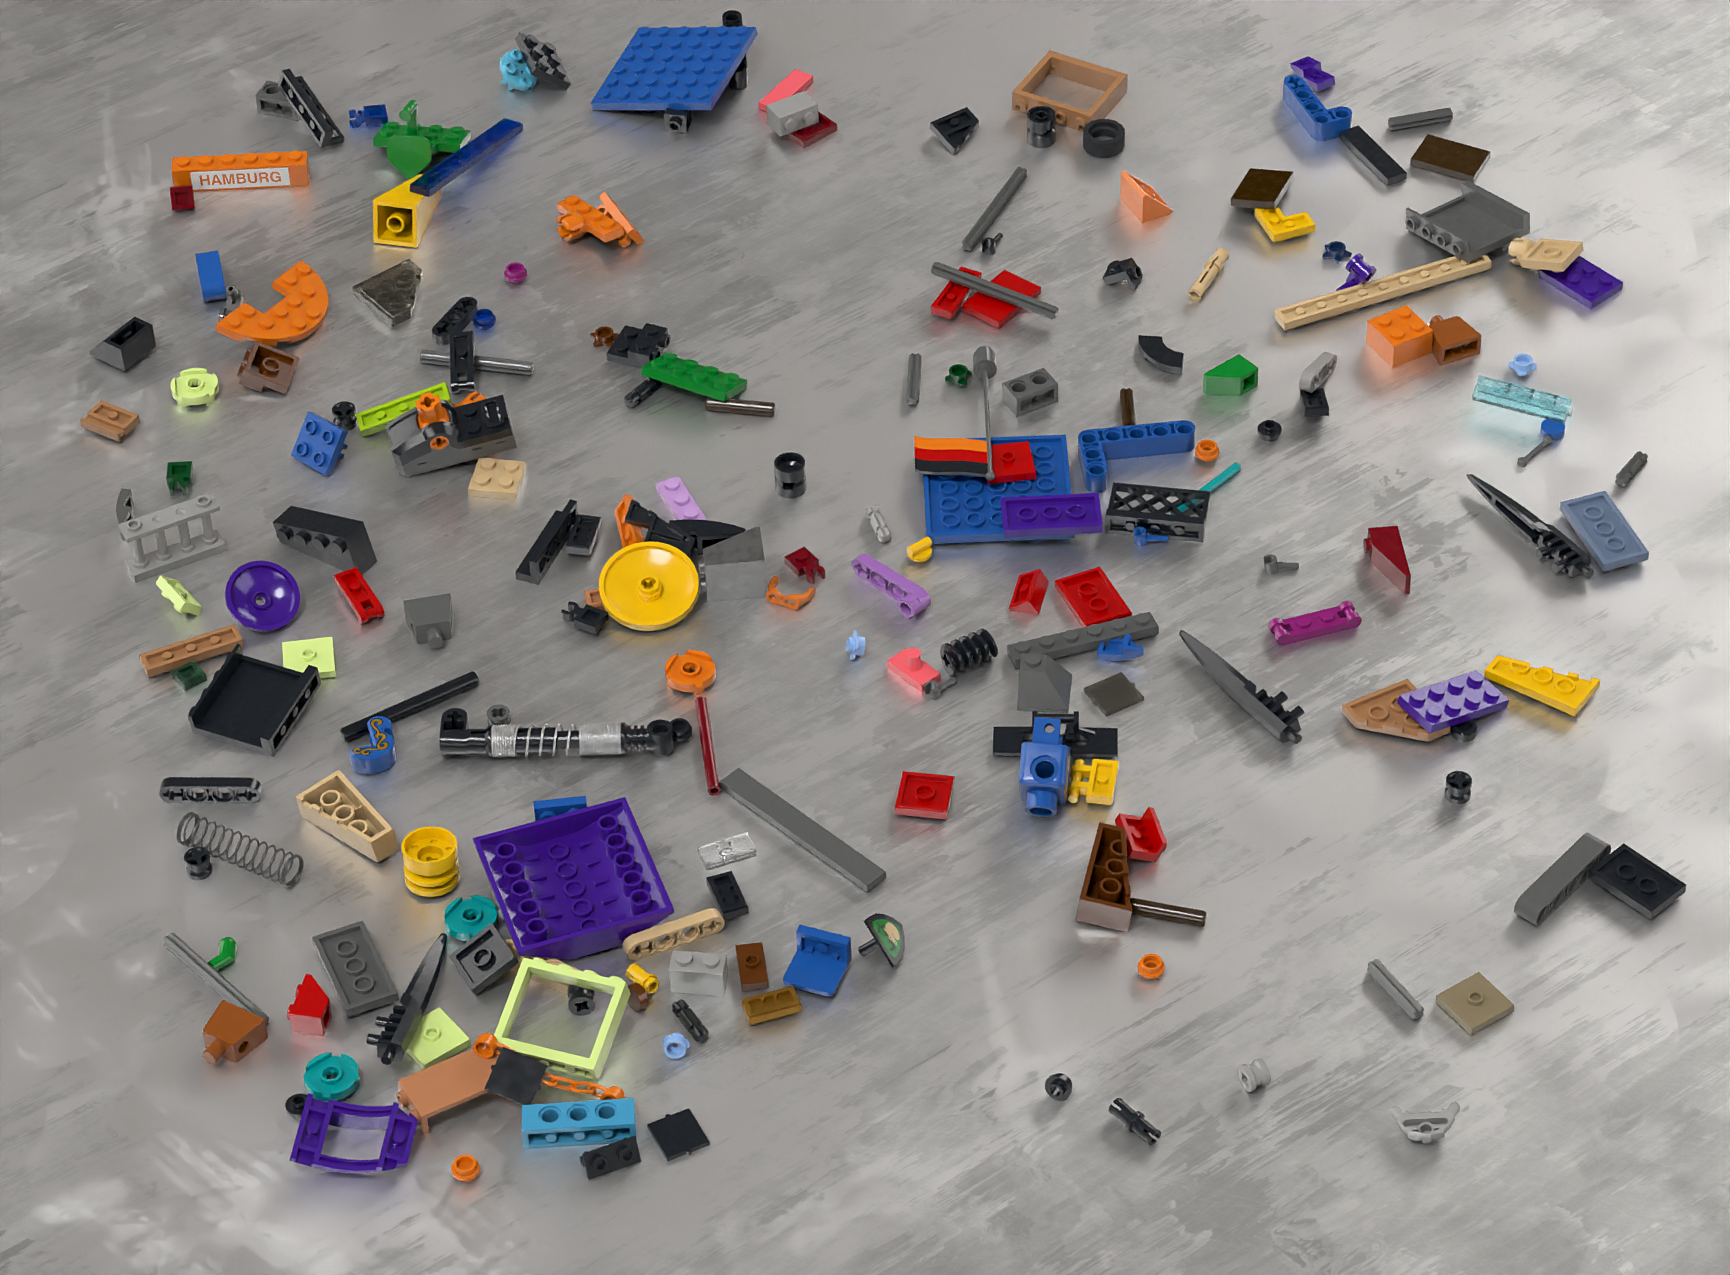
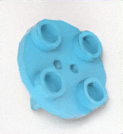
M513 49L501 57L499 65L503 79L500 84H508V91L514 88L528 91L536 85L537 77L531 75L521 51Z

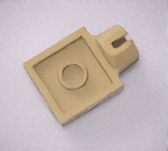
M1515 238L1509 245L1508 253L1511 256H1516L1509 260L1513 265L1521 266V268H1531L1534 271L1542 269L1558 273L1564 272L1584 249L1583 242L1540 238L1537 242H1533V240L1527 238Z

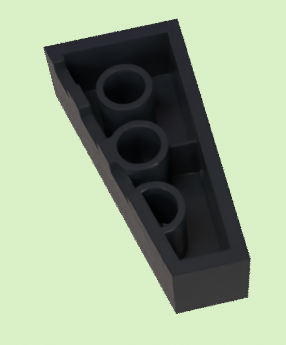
M290 506L273 521L277 538L281 543L342 571L357 567L361 575H363L377 562L363 521Z

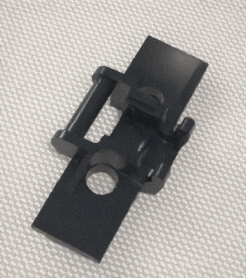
M1032 711L1031 727H993V755L1020 757L1023 741L1032 740L1034 717L1061 719V724H1066L1065 732L1060 734V737H1063L1062 745L1070 747V762L1077 760L1078 757L1113 758L1118 756V728L1079 727V711H1074V714H1048ZM1078 740L1088 742L1086 745L1075 744Z

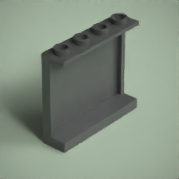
M1469 180L1461 183L1460 197L1423 214H1419L1409 207L1406 208V229L1466 262L1504 246L1515 238H1521L1530 234V213Z

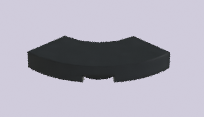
M1139 335V351L1145 360L1151 361L1155 364L1156 368L1162 371L1182 374L1184 353L1168 348L1163 343L1161 336Z

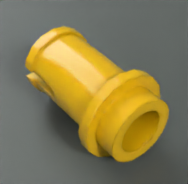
M633 963L627 968L626 978L642 985L646 993L653 994L658 989L659 981L656 975L649 974L637 963Z

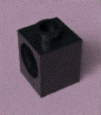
M666 108L664 113L665 131L687 134L693 120V110Z

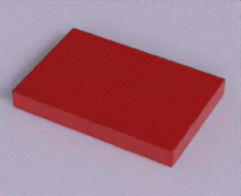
M1003 270L990 281L1034 299L1041 294L1040 286L1006 270ZM981 292L975 293L962 304L963 312L996 328L1003 326L1023 309Z
M1101 567L1055 580V588L1082 627L1132 616V612Z

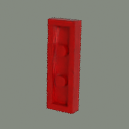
M960 267L958 269L960 271L982 278V272H978L965 267ZM949 281L930 306L931 314L952 320L974 290Z

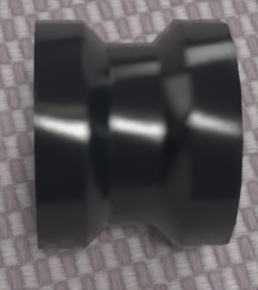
M342 401L332 407L334 424L346 431L352 430L357 426L356 408L353 403Z
M1463 771L1449 773L1446 777L1445 798L1454 804H1463L1469 801L1471 798L1470 788L1472 787L1471 776Z
M193 847L184 855L187 876L193 880H203L212 874L211 856L206 848Z
M570 985L567 989L570 1012L580 1016L593 1012L595 1009L594 990Z

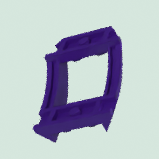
M308 1093L289 1161L339 1173H372L405 1168L408 1163L418 1119L411 1113L408 1116L398 1107L399 1103L396 1102L390 1106H362L332 1099L326 1102L315 1099L313 1094ZM328 1125L359 1130L386 1129L379 1159L351 1160L321 1154Z

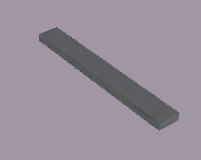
M740 768L720 781V788L868 892L886 879V871Z

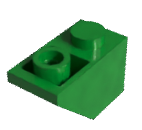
M1238 354L1204 373L1203 393L1206 395L1241 396L1258 386V367Z

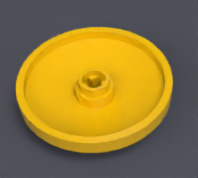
M640 542L619 550L606 562L599 577V594L604 609L616 622L635 630L655 631L678 623L690 613L698 598L699 578L693 562L681 550L660 542Z

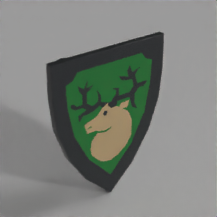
M880 913L873 914L865 919L864 923L874 938L858 947V951L861 956H866L880 948L890 965L894 967L899 963L904 954L905 937L903 926L893 917Z

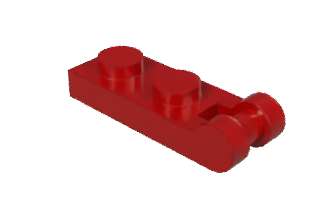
M357 567L334 575L335 584L356 614L361 625L367 623L368 619L374 617L378 619L385 616L381 603Z

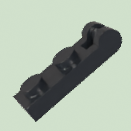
M473 331L449 333L452 394L460 393L461 390L474 392L476 391ZM467 376V381H459V377Z

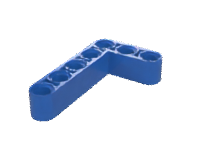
M1187 420L1089 429L1080 432L1078 435V459L1085 488L1090 493H1102L1107 489L1106 460L1186 453L1192 451L1195 447V425Z

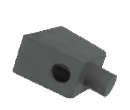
M450 593L403 601L405 620L417 644L428 643L431 648H439L443 645L444 640L452 638L453 610Z

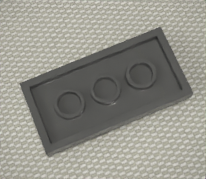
M363 921L312 937L313 946L347 1017L399 1001L398 992Z

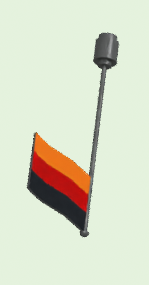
M981 346L973 354V372L976 377L983 379L986 441L965 438H923L914 436L916 473L929 475H970L986 477L989 481L994 480L988 379L994 377L997 372L996 353L990 347Z

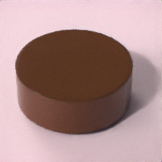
M637 982L628 985L630 991L628 1005L634 1011L647 1007L648 995L643 986Z

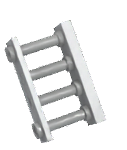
M211 493L118 524L127 543L132 542L134 558L125 561V565L135 583L227 551L226 543L217 529L213 530L211 514L220 511V506ZM201 517L204 534L190 538L188 522ZM178 525L181 542L167 546L164 530ZM155 533L158 550L144 554L141 538Z

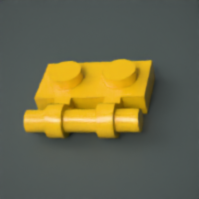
M1077 759L1070 771L1072 779L1068 786V801L1076 803L1081 795H1086V803L1112 805L1119 761L1093 759L1092 766L1085 765L1084 760ZM1088 778L1089 782H1082V780Z

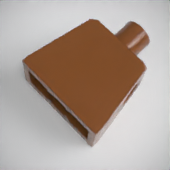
M1436 315L1430 320L1429 327L1433 330L1432 352L1440 366L1480 354L1482 335L1462 318L1454 316L1444 320L1440 315Z
M222 1000L203 1028L202 1034L206 1050L202 1055L210 1064H215L221 1057L234 1063L239 1062L268 1038L265 1019Z

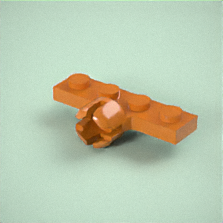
M577 196L566 197L565 200L557 203L558 211L563 214L556 221V223H562L557 231L565 241L570 242L584 236L586 232L592 233L605 243L624 236L623 226Z

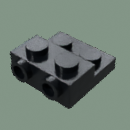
M646 323L642 329L625 325L608 350L607 361L642 369L643 365L660 357L663 350L668 348L671 339L668 334V328Z

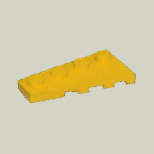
M1499 655L1488 665L1484 673V677L1572 716L1577 715L1600 687V679L1591 677V680L1588 681L1580 679L1579 674L1568 672L1567 675L1554 673L1553 668L1550 667L1533 668L1530 667L1528 662Z

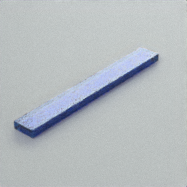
M507 118L502 119L410 184V192L427 197L432 196L523 131V124Z

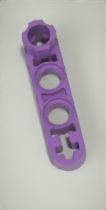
M862 553L852 561V569L856 575L898 601V608L906 618L910 619L931 604V598L926 590L871 556Z

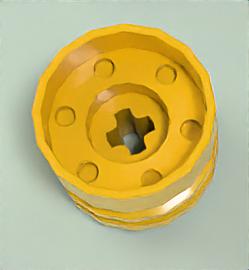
M428 826L410 832L403 839L401 849L404 863V879L406 887L412 893L425 897L441 896L452 891L458 885L460 867L455 835L442 827Z

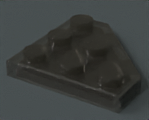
M407 259L353 286V295L391 327H394L412 317L423 278L422 269L410 259Z

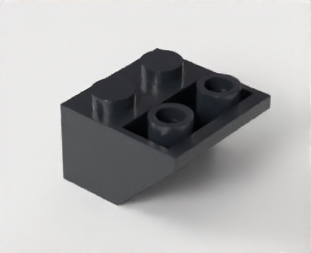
M134 317L90 350L89 353L97 359L126 371L156 347L153 325Z

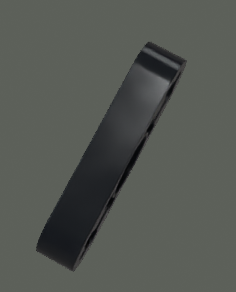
M473 297L459 299L433 326V342L437 345L450 344L449 333L462 332L478 315L477 300ZM451 320H460L459 322H450Z

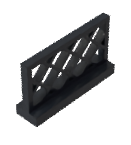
M1113 482L1109 506L1106 511L1105 533L1134 536V528L1144 527L1147 534L1168 536L1170 540L1203 543L1211 491ZM1117 492H1128L1130 495L1121 498ZM1149 494L1154 497L1146 501L1142 496ZM1171 496L1177 497L1178 500L1171 503L1166 498ZM1136 499L1140 505L1133 508L1128 503ZM1193 499L1204 500L1203 502L1197 505L1191 502V500ZM1161 502L1165 507L1157 510L1152 505ZM1185 504L1190 509L1181 512L1177 507ZM1120 507H1123L1125 510H1117V509L1120 508ZM1171 511V512L1174 513L1175 515H1170V514H1166V513H1168V512ZM1197 514L1199 517H1191V515Z

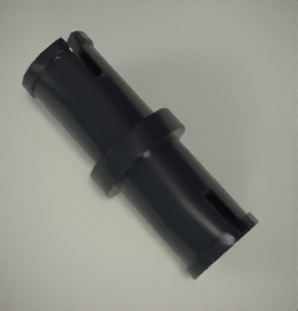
M1116 1098L1113 1103L1120 1107L1121 1110L1111 1104L1108 1111L1122 1121L1129 1132H1135L1150 1146L1155 1144L1157 1141L1149 1133L1159 1139L1161 1131L1144 1119L1145 1116L1142 1112L1135 1111L1123 1099Z

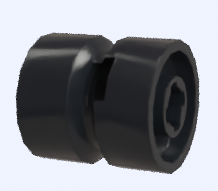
M1047 106L1031 108L1027 113V142L1035 148L1052 146L1056 141L1055 111Z
M787 452L780 454L774 460L775 490L783 498L800 497L806 491L805 459L798 453Z

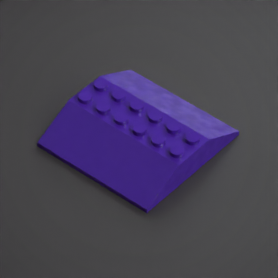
M626 797L473 838V843L519 956L575 959L621 946L628 936L649 929L674 913L673 905Z

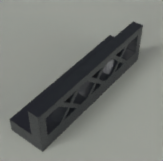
M290 69L282 70L277 86L320 148L342 143L345 137L303 77H295Z
M570 499L563 511L556 510L517 568L515 572L517 580L539 585L570 536L578 514L577 501Z

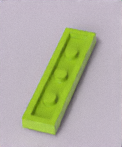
M446 382L356 413L362 436L364 437L386 429V425L392 420L415 408V401L420 399L421 394L431 392L432 395H439L441 400H446L453 405Z

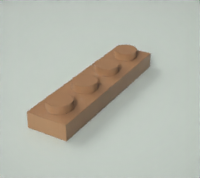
M233 624L140 654L139 658L149 678L233 651L237 644H240L242 648L244 644L238 629Z

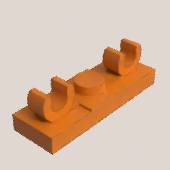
M603 192L599 198L604 205H600L596 209L624 227V236L616 238L619 244L626 248L633 239L640 245L645 240L619 206Z
M627 494L624 495L614 511L623 548L635 543L644 542L645 540L641 533L642 527L625 522L631 500H634L633 496Z

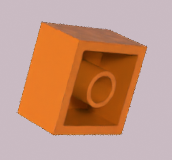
M1407 305L1367 320L1366 343L1392 368L1432 353L1433 330Z

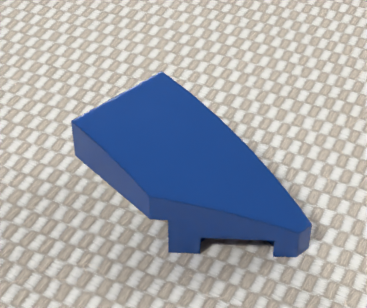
M1127 633L1124 639L1109 640V645H1105V642L1099 643L1097 660L1123 661L1138 658L1144 655V647L1136 645L1132 641V636Z

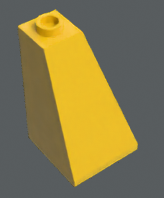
M419 174L376 197L373 200V243L417 248L441 199V177Z

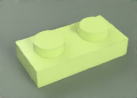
M160 575L156 585L162 590L161 594L175 604L173 607L182 614L186 615L188 612L198 616L203 607L177 580Z

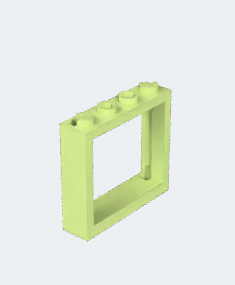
M523 958L494 1036L499 1043L508 1046L517 1053L548 1065L547 1069L599 1081L630 997L629 988L623 979L616 976L608 978L599 976L591 970H584V972L574 970L566 964H558L557 966L549 964L540 958ZM531 976L613 995L590 1058L508 1039ZM498 1047L497 1051L501 1052L502 1048Z

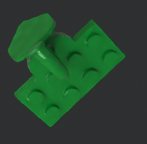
M410 100L399 113L400 119L407 121V125H399L398 122H387L373 137V146L387 147L388 160L407 179H411L431 162L432 155L438 151L461 153L471 139V130H464L463 127L459 126L452 127L451 129L442 128L441 125L423 127L418 124V104L416 100Z

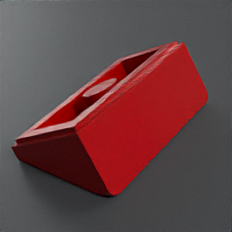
M1041 569L1019 575L1009 606L1010 611L1028 614L1040 613L1049 584Z

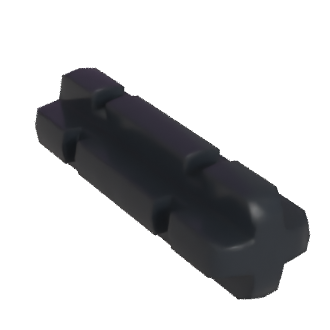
M647 378V380L624 397L625 405H628L630 408L635 407L653 393L654 390L658 389L662 385L661 381Z
M682 999L672 1004L673 1013L676 1017L680 1018V1022L687 1031L693 1034L694 1040L697 1043L707 1041L709 1031L693 1010L688 1008L689 1005Z

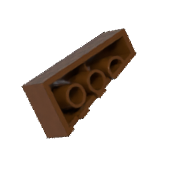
M1099 822L1075 920L1128 933L1132 915V904L1130 903L1131 891L1128 879L1129 866L1127 865L1125 828Z

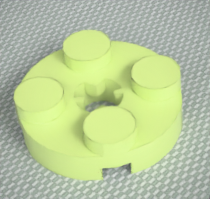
M204 368L186 369L180 372V377L176 380L174 377L170 385L172 396L181 407L211 404L215 401V396L219 391L217 376L214 373L213 375L207 373V369Z

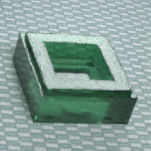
M194 661L171 671L172 678L184 691L207 681L206 674Z

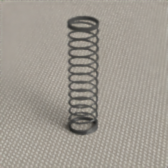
M187 813L177 827L176 838L178 843L186 844L187 847H196L200 843L201 847H203V838L207 833L208 826L213 823L215 829L211 834L209 843L204 847L207 848L209 846V852L212 857H219L222 861H228L231 865L236 864L237 867L245 868L249 872L253 871L254 874L262 875L266 879L271 878L272 881L279 882L283 886H293L302 874V856L298 854L293 855L292 852L285 854L283 848L276 850L275 845L268 847L265 841L259 844L258 838L251 840L248 834L242 837L240 831L234 833L231 827L225 830L223 824L217 826L215 821L208 823L206 817L200 819L196 813ZM194 817V828L192 830L191 835L186 840L185 836L187 826L190 820ZM188 819V821H187V823H186V825H185V828H184V833H183L184 841L182 842V841H181V831H182V827H183L184 823L186 822V820ZM206 820V826L202 832L201 839L194 844V837L200 822ZM221 826L223 827V833L218 845L211 851V842L215 837L217 829ZM231 830L232 835L227 847L220 854L219 849L225 833ZM239 833L240 840L235 852L228 858V849L232 844L234 836ZM248 837L249 842L245 848L244 855L237 861V852L242 840ZM256 840L257 847L249 863L245 864V857L250 845ZM265 844L266 850L263 853L261 862L254 868V859L259 847ZM273 847L274 854L270 864L263 871V861L268 850ZM217 850L218 855H214L213 852ZM279 851H283V857L278 869L271 875V866L276 854ZM226 853L227 859H224L221 856ZM288 854H290L291 857L286 861V863H285V865H284V867H283V869H282L281 878H280V875H279V874H280V868H281L282 865H283V862H284L285 857H286ZM234 857L235 862H231L230 859ZM298 858V871L292 880L286 883L285 877L292 867L293 860ZM242 860H243V866H241V865L238 864V863H239L240 861H242ZM252 864V869L247 868V866ZM259 867L261 871L260 873L255 871ZM269 869V876L264 875ZM276 874L278 876L277 880L273 879V876Z

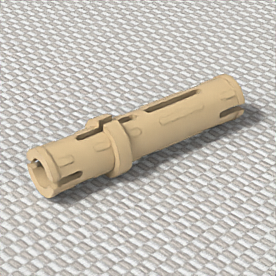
M1218 248L1213 257L1206 261L1204 270L1188 291V296L1191 300H1201L1214 278L1220 275L1223 270L1222 266L1229 259V253L1225 249Z

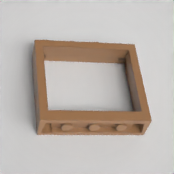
M1049 50L1012 92V110L1027 114L1033 107L1047 106L1055 111L1056 124L1083 132L1086 124L1091 121L1105 119L1127 93L1128 74ZM1049 74L1105 91L1089 111L1032 94Z

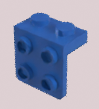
M799 925L796 931L797 951L783 977V984L831 997L835 994L852 960L851 937Z

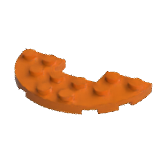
M299 261L273 281L272 288L284 295V299L264 314L244 302L216 323L215 331L240 342L246 339L268 346H276L277 342L289 341V343L300 341L313 334L325 319L328 307L326 287L319 275L308 264Z

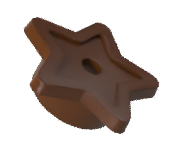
M607 326L599 327L595 333H590L591 338L595 340L593 343L594 347L604 345L610 348L613 341L619 335Z

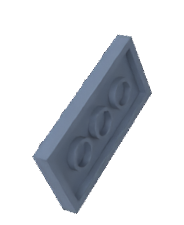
M1606 491L1560 502V511L1602 571L1648 560L1649 551Z

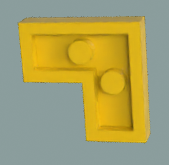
M1278 206L1274 210L1255 209L1256 219L1272 242L1315 232V223L1307 212L1285 217Z

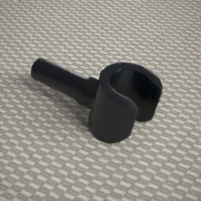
M998 233L994 239H983L981 242L982 251L984 252L989 248L990 254H995V245L1003 237V234Z

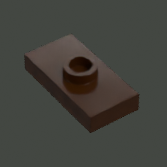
M762 942L735 945L741 990L749 991L769 988Z

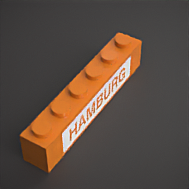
M307 151L203 155L195 157L181 156L172 159L171 173L173 185H193V192L309 186L310 181Z

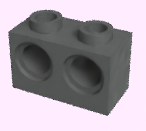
M266 81L255 95L258 113L298 121L300 119L277 86L278 83Z
M1042 368L1002 383V401L1016 417L1058 402V383Z

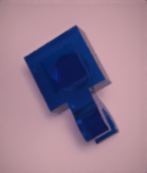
M385 104L363 106V110L349 111V118H357L349 120L350 128H358L363 123H366V126H380L388 122Z

